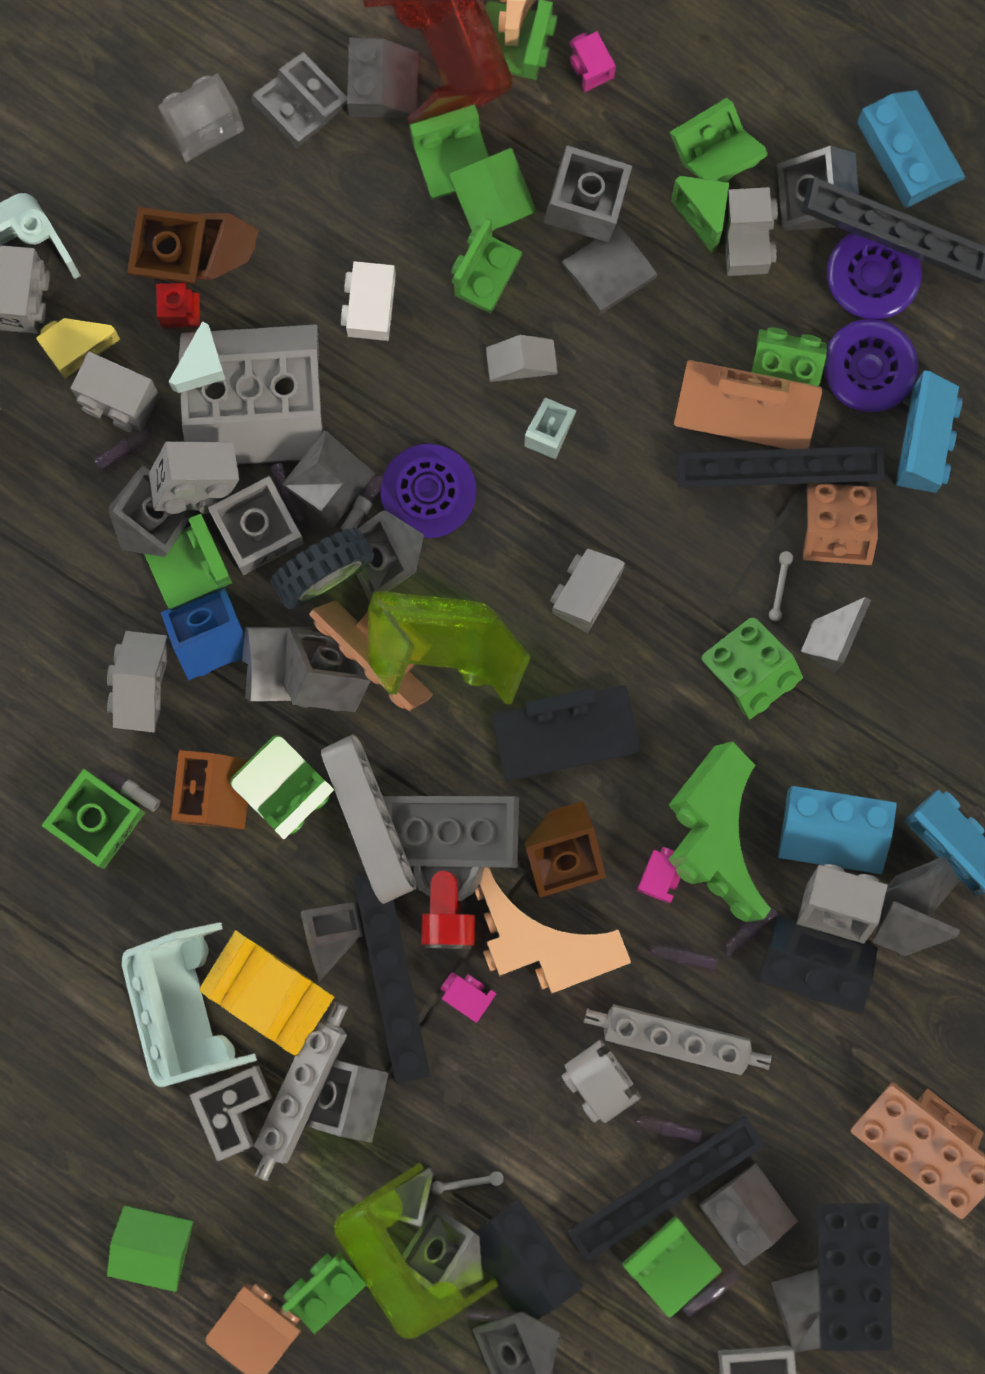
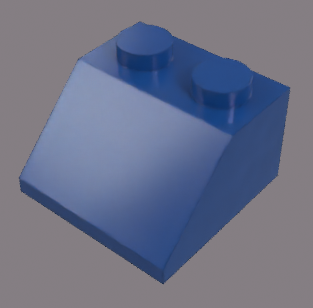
M225 587L173 610L167 609L161 612L173 649L188 681L198 676L207 675L214 669L228 663L237 662L243 658L244 630Z

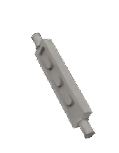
M334 1001L327 1020L320 1019L313 1032L308 1035L306 1043L297 1057L295 1056L254 1144V1147L263 1155L254 1175L262 1180L268 1181L276 1162L288 1163L346 1039L347 1034L339 1025L348 1007L340 1002Z
M616 1004L612 1005L608 1014L587 1008L584 1023L604 1027L605 1040L738 1075H742L748 1065L769 1070L770 1067L769 1063H771L772 1056L753 1052L750 1039Z

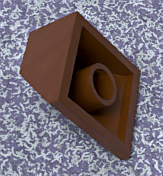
M138 207L127 274L196 284L206 216Z
M188 213L206 216L197 279H215L249 262L256 246L255 241L259 233L257 228L230 213Z
M584 801L551 810L524 843L540 898L606 878L594 827Z

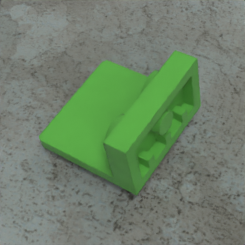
M475 104L410 125L411 140L432 199L456 193L449 173L489 157L479 129V115Z
M485 218L481 227L475 225L467 241V244L470 245L465 256L461 254L458 256L451 273L454 274L452 283L454 284L455 296L491 314L515 270L522 252L492 237V221Z
M201 513L188 519L191 526L183 529L165 557L144 554L166 605L170 610L233 583Z
M676 1216L671 1218L622 1262L624 1268L636 1279L668 1317L673 1316L721 1272V1268Z
M340 1252L333 1258L327 1253L310 1270L314 1275L311 1279L305 1282L300 1278L283 1295L287 1301L282 1306V1309L286 1313L292 1309L314 1334L368 1284Z

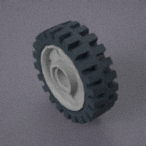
M348 528L341 533L333 534L330 538L327 537L321 540L317 545L310 546L307 551L299 553L296 558L291 559L285 566L281 567L272 576L273 578L270 581L286 608L294 609L300 605L307 604L310 600L312 602L318 599L321 595L324 596L331 589L337 588L344 581L351 579L353 575L362 571V568L366 567L373 560L374 553L358 528Z

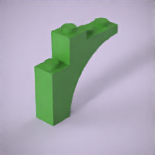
M732 741L714 746L668 805L676 813L678 821L691 829L668 861L676 868V873L684 881L691 884L707 882L709 890L715 895L722 897L731 907L730 910L735 917L749 922L764 919L771 908L761 897L749 876L739 839L741 798L746 782L756 765Z

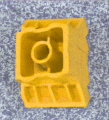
M236 930L198 990L296 1057L306 1043L308 1035L313 1032L334 999L333 995L318 986L314 981Z

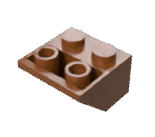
M179 750L171 820L177 824L245 830L248 802L230 785V779L249 760L214 753Z

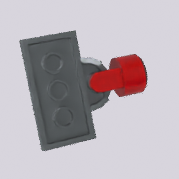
M383 796L410 867H414V878L419 891H423L430 897V914H422L421 944H425V948L471 949L475 938V915H462L461 901L474 893L482 880L484 868H517L519 797Z

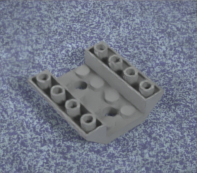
M303 325L211 331L225 375V380L215 383L223 384L225 386V393L219 399L209 398L206 395V390L210 384L181 392L184 442H233L237 465L301 461L323 433L318 367V326ZM196 332L181 333L179 362ZM288 378L294 382V389L290 394L280 395L276 392L275 385L280 379Z

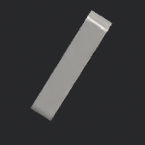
M351 734L321 749L323 762L377 898L381 903L385 904L415 890L416 881L361 742L354 734Z

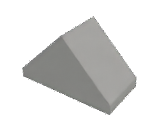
M518 335L486 347L490 382L558 373L553 339Z

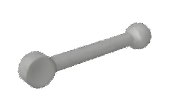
M788 551L782 552L779 556L781 564L774 607L769 612V618L774 622L782 618L780 607L788 565L793 561V555Z
M494 1171L490 1176L449 1183L434 1181L431 1184L430 1190L434 1195H440L444 1190L487 1183L498 1186L503 1183L504 1177L501 1172Z

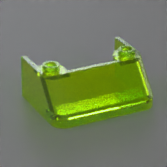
M382 591L373 594L368 606V663L391 695H397L408 664L456 668L468 684L473 686H482V684L492 685L505 704H512L530 660V655L490 607L483 603L469 600Z
M418 1163L342 1213L334 1225L336 1238L398 1335L408 1339L419 1337L453 1317L498 1286L495 1279H489L464 1297H462L454 1285L447 1282L436 1283L424 1291L385 1229L395 1223L402 1213V1202L394 1188L424 1169L421 1163Z

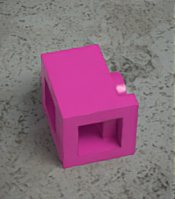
M597 31L590 35L587 33L580 34L570 41L569 44L572 48L570 62L575 73L578 76L582 74L581 87L584 92L614 78L616 65Z
M662 847L660 852L653 850L636 891L665 903H671L673 895L667 892L669 888L676 890L680 880L676 873V868L668 861L675 851Z
M451 972L440 988L445 992L442 997L445 1002L476 1023L496 996V993L492 990L487 995L481 992L485 985L469 974L462 979Z

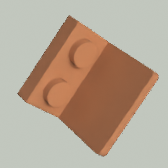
M808 483L807 532L803 548V560L872 565L878 539L876 488L870 486Z

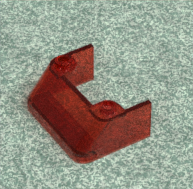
M483 0L363 1L365 8L392 6L397 19L404 26L411 29L423 28L443 80L444 86L437 87L430 94V98L408 117L410 124L474 104L478 108L503 96L512 87L513 78Z

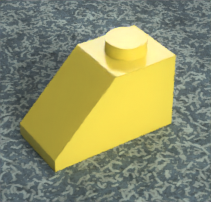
M66 318L59 322H50L40 331L41 335L36 338L64 378H67L81 368L88 351L99 355L120 340L112 325Z

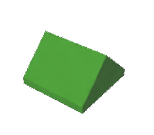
M512 148L449 173L471 231L475 225L481 227L485 218L492 221V230H495L537 212Z
M680 176L675 180L671 202L708 250L713 253L717 250L723 230L729 183Z
M124 1205L110 1244L107 1276L177 1292L193 1221Z

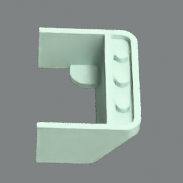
M19 193L0 203V245L7 243L17 236L27 244H38L51 238L74 279L80 276L64 245L33 196Z
M221 922L174 932L128 949L123 954L122 969L151 1080L158 1087L176 1084L257 1061L255 1054L235 1059L233 1044L223 1035H212L202 993L198 991L200 985L196 968L205 964L209 952L204 936L221 930Z

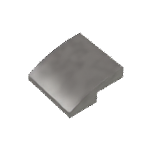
M302 52L280 68L276 78L252 95L251 102L297 149L347 104V96Z
M618 225L614 228L608 243L596 239L562 261V265L580 291L583 290L599 314H602L657 277V273Z
M245 627L242 661L248 664L245 692L247 700L291 701L284 684L287 632L289 628L312 631L310 627Z

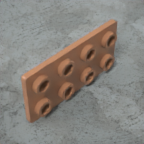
M689 360L685 369L674 425L784 449H808L822 395V388L820 386Z
M382 599L378 600L359 622L336 600L316 607L309 613L315 620V627L321 633L331 636L340 644V651L347 658L356 660L365 669L364 673L368 679L375 684H381L390 693L389 697L395 705L410 711L433 696L432 692L410 672L412 667L431 646Z
M891 1083L853 1125L851 1129L852 1134L959 1219H964L985 1197V1154L978 1149L984 1132L928 1088L917 1101L897 1084Z

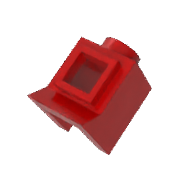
M186 283L156 284L157 318L162 328L200 326V298L198 293L188 289Z

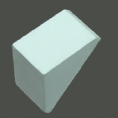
M203 321L169 380L172 390L177 393L225 380L209 325Z
M545 398L526 431L524 446L556 459L576 410Z

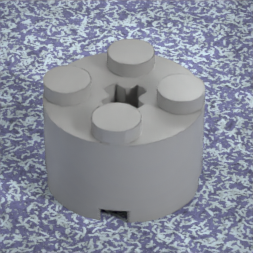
M598 1040L565 1064L567 1072L561 1075L569 1089L573 1093L579 1091L586 1102L582 1107L594 1123L599 1119L607 1123L641 1099L639 1092L634 1095L631 1094L628 1088L633 1085V1082L613 1053L610 1051L604 1054L600 1050L605 1045L601 1040Z

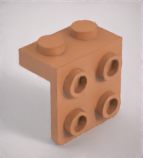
M248 1282L206 1337V1343L244 1374H268L304 1326L299 1323L301 1318L290 1309L286 1313L270 1300L272 1295L257 1283L251 1286Z

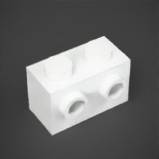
M353 262V271L346 272L345 292L350 293L349 305H343L341 325L346 326L348 337L389 341L396 277L394 265Z

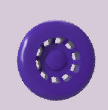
M849 233L837 243L828 260L827 280L834 298L845 310L861 318L884 319L902 312L912 303L921 285L922 269L920 260L854 233ZM867 251H875V255H868ZM881 253L889 256V258L885 259L881 256ZM860 255L861 259L857 262L855 257ZM893 262L897 266V269L893 270V267L891 265ZM848 267L853 268V273L848 271ZM894 277H899V282L893 283ZM887 290L893 291L890 294L885 293Z
M862 319L849 323L834 334L826 347L827 355L823 367L826 383L838 400L855 410L879 412L890 409L908 396L916 382L918 358L915 348L910 339L899 328L888 322L876 319ZM867 343V347L860 348V344ZM873 344H878L882 346V348L878 349L876 347H873ZM850 349L854 351L852 357L848 354ZM889 351L892 358L889 359L885 352ZM844 362L848 364V369L844 368ZM891 365H895V371H890ZM886 379L892 380L890 384L884 383Z
M436 444L416 445L402 451L389 463L381 481V501L384 510L424 534L423 538L440 537L456 530L470 515L476 499L475 478L466 461L453 450ZM430 465L429 468H423V469H422V468L420 467V466ZM436 467H439V468L443 469V471L440 472V471L436 470L435 468H436ZM412 470L416 471L412 476L408 475ZM451 476L453 482L448 483L446 477ZM403 482H408L407 488L402 489ZM449 490L455 491L454 498L448 496ZM407 495L411 500L408 504H406L403 500V498ZM446 502L449 506L441 510L440 506ZM414 506L420 508L421 513L413 511ZM427 510L436 511V514L426 515Z

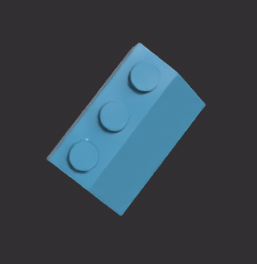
M917 90L893 93L862 109L857 123L905 209L965 178L963 171Z
M924 370L913 386L896 485L936 493L942 484H947L951 464L946 463L947 452L954 449L957 431L951 429L953 418H959L962 398L957 397L959 386L930 371Z
M792 786L787 791L778 858L817 865L833 864L843 869L881 875L892 839L897 803Z
M938 789L903 821L938 858L945 856L958 879L975 897L985 895V837L982 835L985 830L974 818L969 817L967 819L958 810L960 804L949 792L945 791L942 793Z

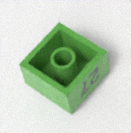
M83 769L42 826L92 863L105 869L142 819L145 812L93 774Z

